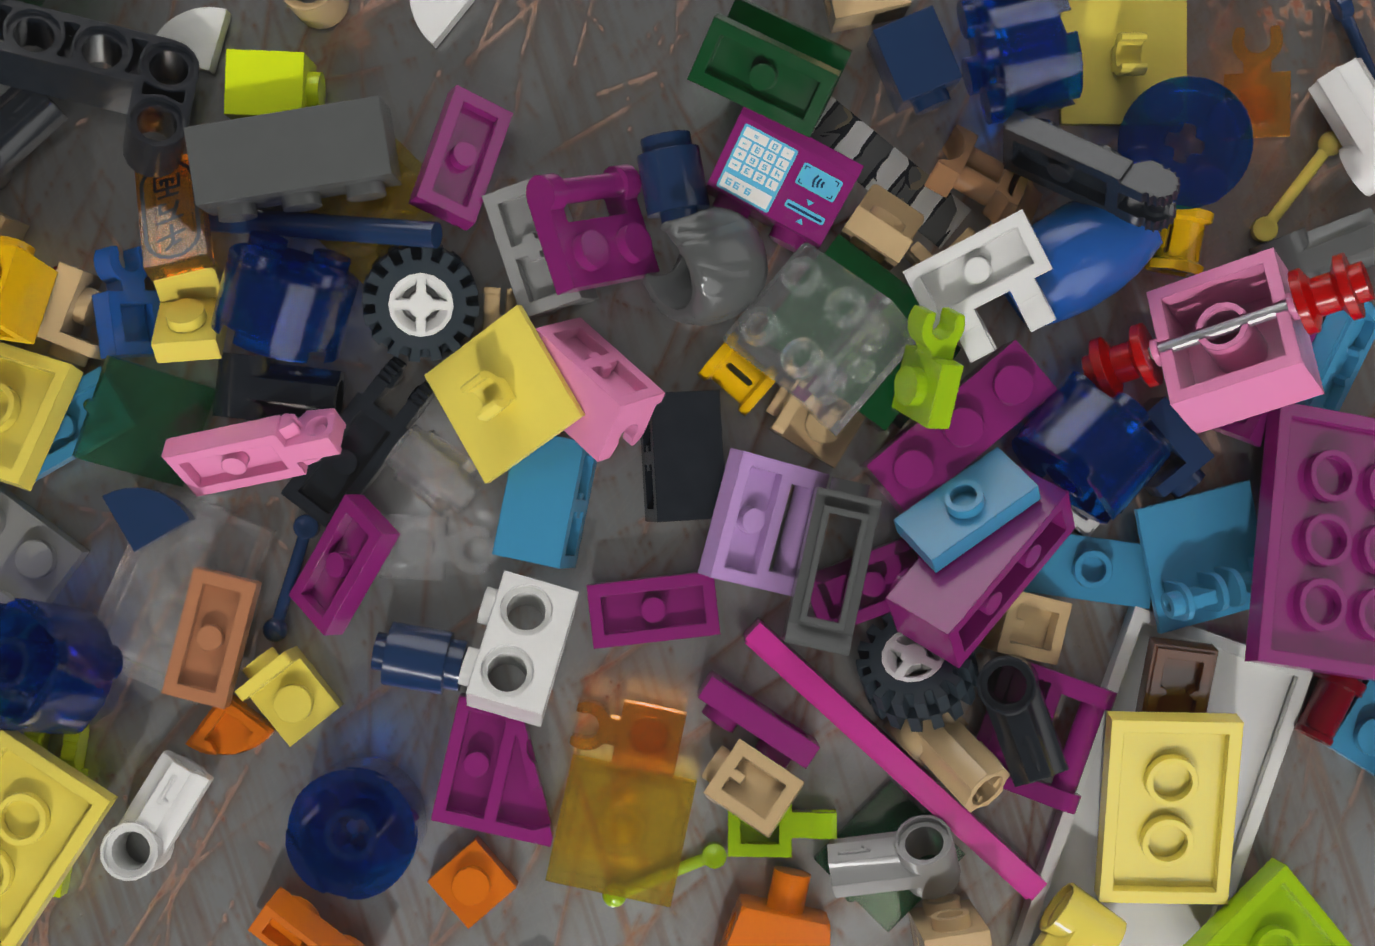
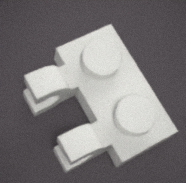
M1023 209L903 271L919 305L936 313L933 330L939 324L943 307H949L965 316V328L960 342L971 363L997 349L992 336L976 308L1010 291L1031 332L1057 319L1035 279L1052 270L1053 267Z

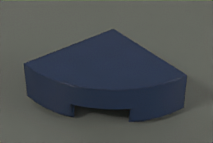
M124 488L102 496L134 552L142 551L195 520L193 514L181 501L154 489Z

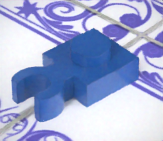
M117 246L95 250L94 267L97 275L106 284L107 288L105 292L92 295L101 359L154 357L151 340L160 300L156 290H145L144 279L150 270V257L146 247L138 246L123 251L125 269L119 261Z

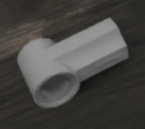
M933 815L912 817L901 824L899 829L894 832L829 839V844H827L828 865L835 898L910 890L914 895L923 899H937L952 892L960 881L961 870L950 827L942 819ZM929 854L936 855L928 860H918Z

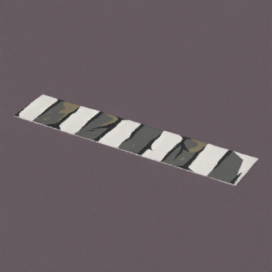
M831 96L810 137L863 165L864 168L857 182L865 189L869 190L874 184L880 185L923 214L924 222L918 232L940 249L970 213L971 209L952 193H949L947 198L925 187L924 184L929 177L926 172Z

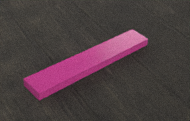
M759 617L746 629L743 634L745 644L927 810L935 817L942 819L961 841L1026 900L1028 898L1033 900L1047 885L1036 869L973 812L970 813L947 788L924 767L922 768L902 747L789 644L784 642Z

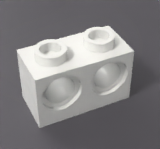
M505 570L499 589L487 587L477 619L478 624L487 626L480 649L468 647L458 678V684L467 686V706L541 727L577 608L578 591ZM530 605L542 613L544 620L534 629L522 630L511 624L508 615L518 606ZM510 664L518 667L524 673L526 679L518 689L506 692L496 689L490 683L489 675L496 667Z

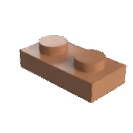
M201 566L193 568L161 691L162 694L221 709H226L230 706L262 582Z

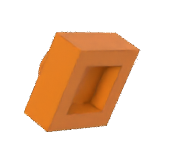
M478 835L436 870L427 880L468 929L515 890L519 883Z

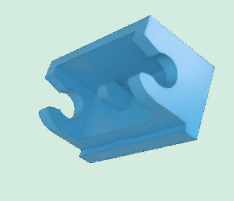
M555 436L509 469L492 552L493 555L558 569L576 568L597 461L575 440Z

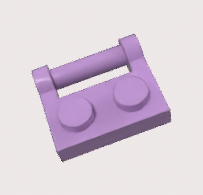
M730 448L698 573L710 578L791 596L814 487L827 488L830 475ZM791 485H795L773 570H769Z

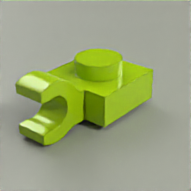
M914 305L908 317V332L916 342V345H905L901 367L894 381L895 394L892 408L926 428L949 429L964 365L953 360L956 345L964 332L965 316L949 307H943L939 324L933 330L936 313L921 305Z
M791 804L770 838H767L728 811V857L792 858V838L837 839L836 809L792 810Z

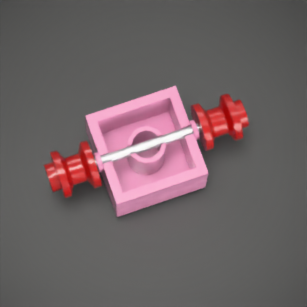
M1272 247L1146 292L1156 338L1152 339L1146 326L1143 323H1138L1129 327L1128 341L1111 346L1103 337L1092 339L1089 341V354L1082 357V368L1091 390L1095 393L1102 391L1110 401L1123 396L1124 383L1141 378L1152 388L1163 383L1164 373L1170 405L1196 434L1325 394L1310 335L1321 332L1324 316L1342 310L1354 321L1366 317L1364 303L1375 300L1374 291L1363 262L1358 261L1350 264L1343 252L1332 256L1329 272L1309 278L1300 268L1288 271Z

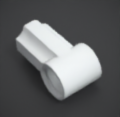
M1354 58L1319 78L1317 82L1308 88V91L1342 145L1339 149V156L1347 174L1361 192L1366 196H1371L1375 194V80L1362 58Z
M170 750L163 751L119 824L113 827L103 838L100 846V860L105 870L114 878L122 881H135L163 867L171 858L175 848V841L214 777L204 767L191 759ZM131 832L142 834L149 843L150 855L146 863L137 862L128 854L126 841Z

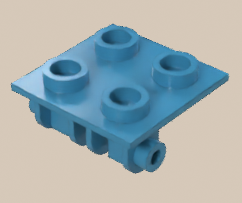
M1250 480L1134 509L1157 632L1159 634L1249 609L1257 530V517Z

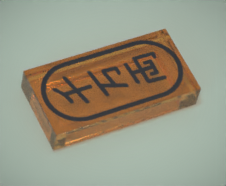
M183 154L178 168L169 175L157 178L146 177L135 172L143 269L151 281L215 266L209 213L195 205L188 154Z

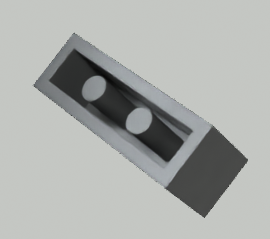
M379 95L183 127L195 205L212 216L218 215V220L222 223L249 221L258 217L257 209L282 205L284 212L315 210L322 207L321 198L345 194L350 202L377 200L386 196L387 187L402 185L391 111Z

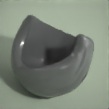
M715 206L682 218L665 221L661 225V230L669 235L672 242L678 247L680 254L670 273L659 276L646 274L642 280L652 302L657 304L660 312L667 315L669 319L682 324L711 326L736 317L750 307L765 287L768 276L766 249L759 232L750 220L733 210Z

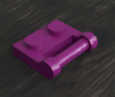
M628 164L609 166L602 174L562 178L555 173L535 175L529 180L526 187L527 203L557 295L640 280L646 274L653 275L660 272L653 251L652 239L646 229L637 200L641 191L640 175L633 166ZM604 199L609 216L568 222L564 211L566 204Z
M1029 661L1038 673L1039 686L1052 721L1062 694L1080 701L1063 749L1070 769L1054 775L1051 783L1039 780L1018 787L1014 786L1010 775L1003 789L1060 811L1075 814L1081 799V795L1076 793L1104 711H1112L1118 693ZM1002 666L993 692L1002 701L1016 702L1026 692V679L1016 667ZM986 710L976 739L979 742L981 741L1009 772L991 719Z

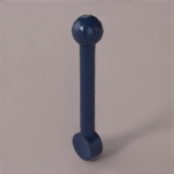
M1330 0L1331 12L1336 20L1341 21L1356 58H1362L1375 80V65L1353 17L1354 5L1352 0Z
M307 514L299 516L294 522L293 529L297 535L296 543L273 617L268 619L263 625V634L271 642L282 641L287 635L288 627L285 623V618L291 602L289 593L298 579L309 540L315 538L320 532V523Z

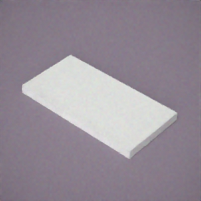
M1129 606L1101 683V687L1118 693L1112 711L1135 712L1150 636L1213 644L1219 652L1207 713H1237L1244 722L1228 898L1230 900L1236 894L1314 672L1246 662L1245 644L1194 626L1159 634L1157 632L1154 612L1137 606ZM1107 710L1104 711L1076 793L1081 795L1075 814H1070L1057 809L1036 871L1045 880L1047 885L1033 900L1030 898L1025 899L1009 946H1032L1042 932L1039 924L1043 912L1056 893L1068 883L1076 884L1098 900L1094 892ZM1100 902L1127 923L1125 935L1119 946H1183L1223 906L1214 904Z

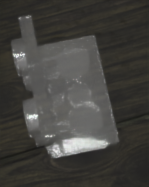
M803 243L762 290L757 299L749 305L723 337L724 342L731 349L790 393L822 426L835 436L840 433L903 359L905 345L916 344L908 332V320L891 299L809 243Z

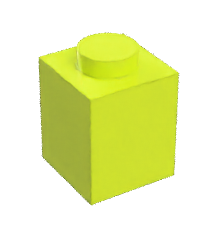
M226 49L224 115L232 120L323 105L326 98L323 72H316L317 66L304 52Z

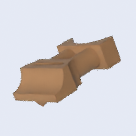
M957 124L942 148L948 160L939 159L926 180L925 187L945 198L954 188L984 205L982 214L988 217L993 224L1021 209L1024 210L1031 224L1043 194L1035 188L1032 181L1004 169L1001 161L974 147L979 136Z

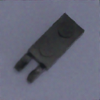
M1015 109L1003 124L1004 169L1080 204L1106 210L1137 227L1144 226L1145 230L1149 229L1152 232L1159 230L1161 232L1164 228L1168 229L1170 224L1173 225L1177 211L1175 209L1176 202L1174 203L1173 200H1177L1181 184H1179L1180 177H1176V172L1170 171V168L1164 169L1162 164L1153 160L1133 164L1132 160L1121 156L1115 149L1107 145L1089 142L1063 130L1051 120L1038 119L1018 109Z
M393 356L373 379L364 393L357 392L340 416L346 423L341 453L323 457L321 460L308 465L307 474L292 477L281 492L283 496L325 528L328 526L345 494H365L412 433L409 428L421 416L435 396L429 383L425 380L424 383L418 385L412 391L406 404L395 418L377 405L399 383L404 375L407 364L400 358Z

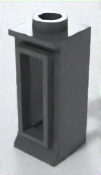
M832 477L829 489L814 487L782 633L784 642L849 656L878 517L883 503L881 500L867 498L870 485ZM829 513L860 520L838 622L807 616Z

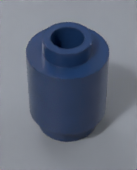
M689 130L661 132L640 140L642 154L637 156V163L647 218L661 219V224H663L665 221L682 218L710 207L699 145L692 144Z
M394 621L389 633L378 632L372 652L371 669L381 671V684L439 695H442L445 689L460 691L461 685L458 684V678L469 647V641L455 639V634L451 631Z

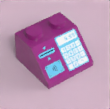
M743 107L707 182V191L710 196L716 198L712 207L716 206L733 210L747 219L751 217L772 228L768 237L780 246L797 254H802L805 247L817 252L864 166L811 137L809 138Z

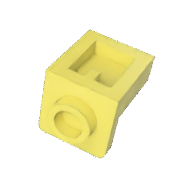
M214 260L156 264L153 269L152 279L160 305L151 347L157 364L222 359L231 307L217 262Z
M298 646L286 650L280 655L274 647L266 650L242 670L249 680L234 691L242 702L249 698L252 699L289 747L344 705Z

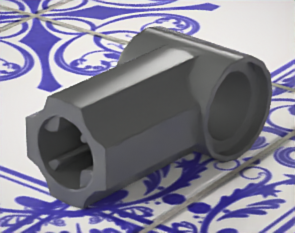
M1370 207L1307 232L1305 228L1250 248L1249 252L1253 255L1273 247L1288 271L1300 268L1309 278L1329 272L1332 256L1342 252L1346 255L1350 264L1362 261L1365 268H1369L1375 265V213Z

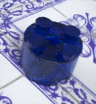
M959 0L957 2L958 24L963 37L969 41L971 54L970 57L963 58L961 61L963 81L969 96L980 94L982 112L988 125L1005 123L1015 109L1034 116L1075 105L1073 99L1080 98L1083 89V61L1078 31L1066 33L1059 14L1071 10L1068 0Z
M1196 76L1169 78L1144 90L1128 107L1118 132V153L1121 156L1132 160L1133 164L1153 160L1162 164L1164 169L1170 168V171L1176 172V177H1180L1179 184L1181 185L1177 200H1173V202H1176L1175 209L1181 210L1199 208L1215 203L1230 192L1247 170L1253 151L1252 124L1248 111L1242 102L1225 86L1213 80ZM1184 123L1195 125L1193 136L1202 141L1199 151H1188L1184 160L1174 159V148L1165 143L1166 136L1169 132L1180 133Z
M259 230L250 231L247 242L237 243L229 248L211 320L212 329L220 334L224 325L235 331L233 344L269 358L307 364L310 352H326L324 363L336 361L340 356L359 286L356 276L349 272L352 262L351 258L340 252L323 248L314 249L313 254L288 248V240L277 234Z
M1071 371L1058 385V390L1049 396L1023 425L1018 435L1012 440L1011 445L1016 456L1028 471L1041 478H1044L1047 474L1055 484L1069 492L1072 509L1091 520L1108 524L1111 519L1114 521L1127 508L1171 454L1168 448L1143 425L1148 420L1149 415L1139 402L1122 392H1118L1112 399L1100 391L1085 375L1077 371Z
M14 598L15 600L6 604L0 603V729L46 734H78L82 732L102 708L110 692L112 682L118 678L123 669L122 651L118 646L112 644L110 635L102 621L86 609L26 598Z
M356 757L340 761L323 771L297 796L291 808L288 829L286 830L285 846L289 860L299 877L311 888L325 894L328 892L354 900H362L378 895L398 881L423 843L427 833V816L424 800L414 781L403 770L382 757ZM351 819L355 821L363 819L368 825L369 830L365 834L362 831L351 834L347 830L346 824Z

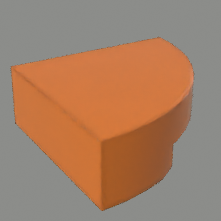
M233 694L230 706L226 709L212 707L185 744L207 755H233L256 748L276 732V729L268 719Z

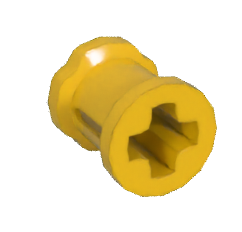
M1176 205V218L1173 225L1170 224L1168 229L1164 228L1161 232L1159 231L1163 244L1145 265V269L1159 274L1188 278L1202 273L1204 267L1198 262L1205 226L1212 225L1214 213L1197 207Z
M734 332L697 375L703 381L712 379L739 403L738 411L743 416H746L783 373L776 367L768 370L740 345L742 338ZM732 363L752 381V385H747L728 368V364Z

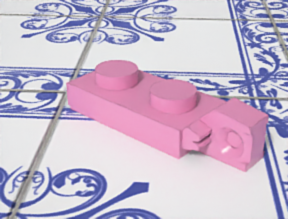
M335 408L307 410L299 418L295 414L285 413L282 416L275 415L168 438L165 441L161 457L198 497L306 475L308 465L321 460L323 457L341 453L346 423Z

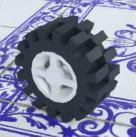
M442 244L438 248L399 247L395 245L389 248L388 253L382 258L379 256L373 262L369 274H366L362 294L363 318L366 326H369L372 331L373 339L378 345L383 343L388 347V353L397 358L399 354L406 355L411 362H420L421 357H431L432 361L443 359L442 353L448 350L454 353L461 348V341L465 336L470 338L475 329V318L479 317V294L469 267H466L461 257L453 250L452 252L447 251L443 248Z
M891 612L882 616L885 628L881 630L874 624L869 627L866 634L870 643L860 640L857 649L860 659L856 660L861 683L875 714L881 720L887 716L890 725L900 730L905 719H907L911 732H923V721L930 719L934 730L945 727L942 715L947 712L956 721L964 714L960 700L972 705L976 698L973 686L977 687L979 667L974 651L961 667L957 668L899 633ZM927 670L926 673L920 676H909L911 672L918 673Z

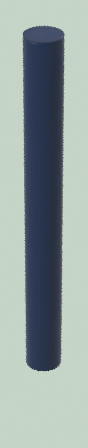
M257 209V218L243 222L222 223L219 222L218 215L212 216L202 210L200 217L202 228L205 231L424 248H438L443 236L441 224L431 221Z

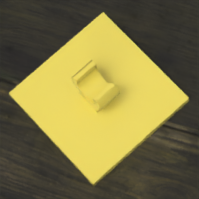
M1059 0V126H1185L1187 124V0Z
M522 305L513 307L424 375L485 484L494 481L585 416Z

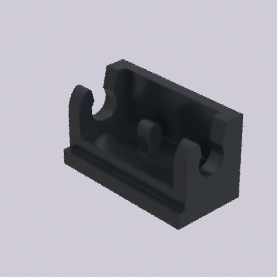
M720 390L665 392L662 402L656 405L647 428L641 437L646 522L658 523L712 519L724 474Z

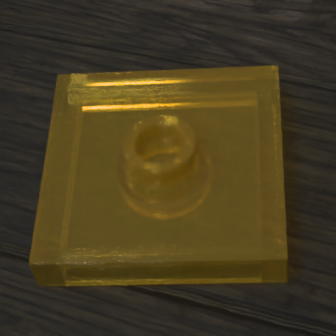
M573 754L545 881L671 908L697 780Z

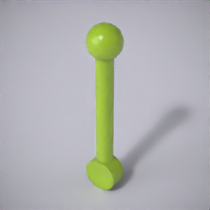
M709 842L703 847L702 853L624 885L616 882L609 883L603 889V901L609 907H619L624 904L627 896L706 865L712 869L720 868L726 862V850L719 842Z

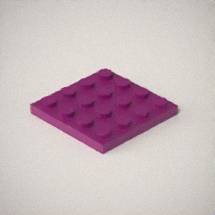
M1296 403L1267 412L1245 651L1246 662L1375 681V418Z

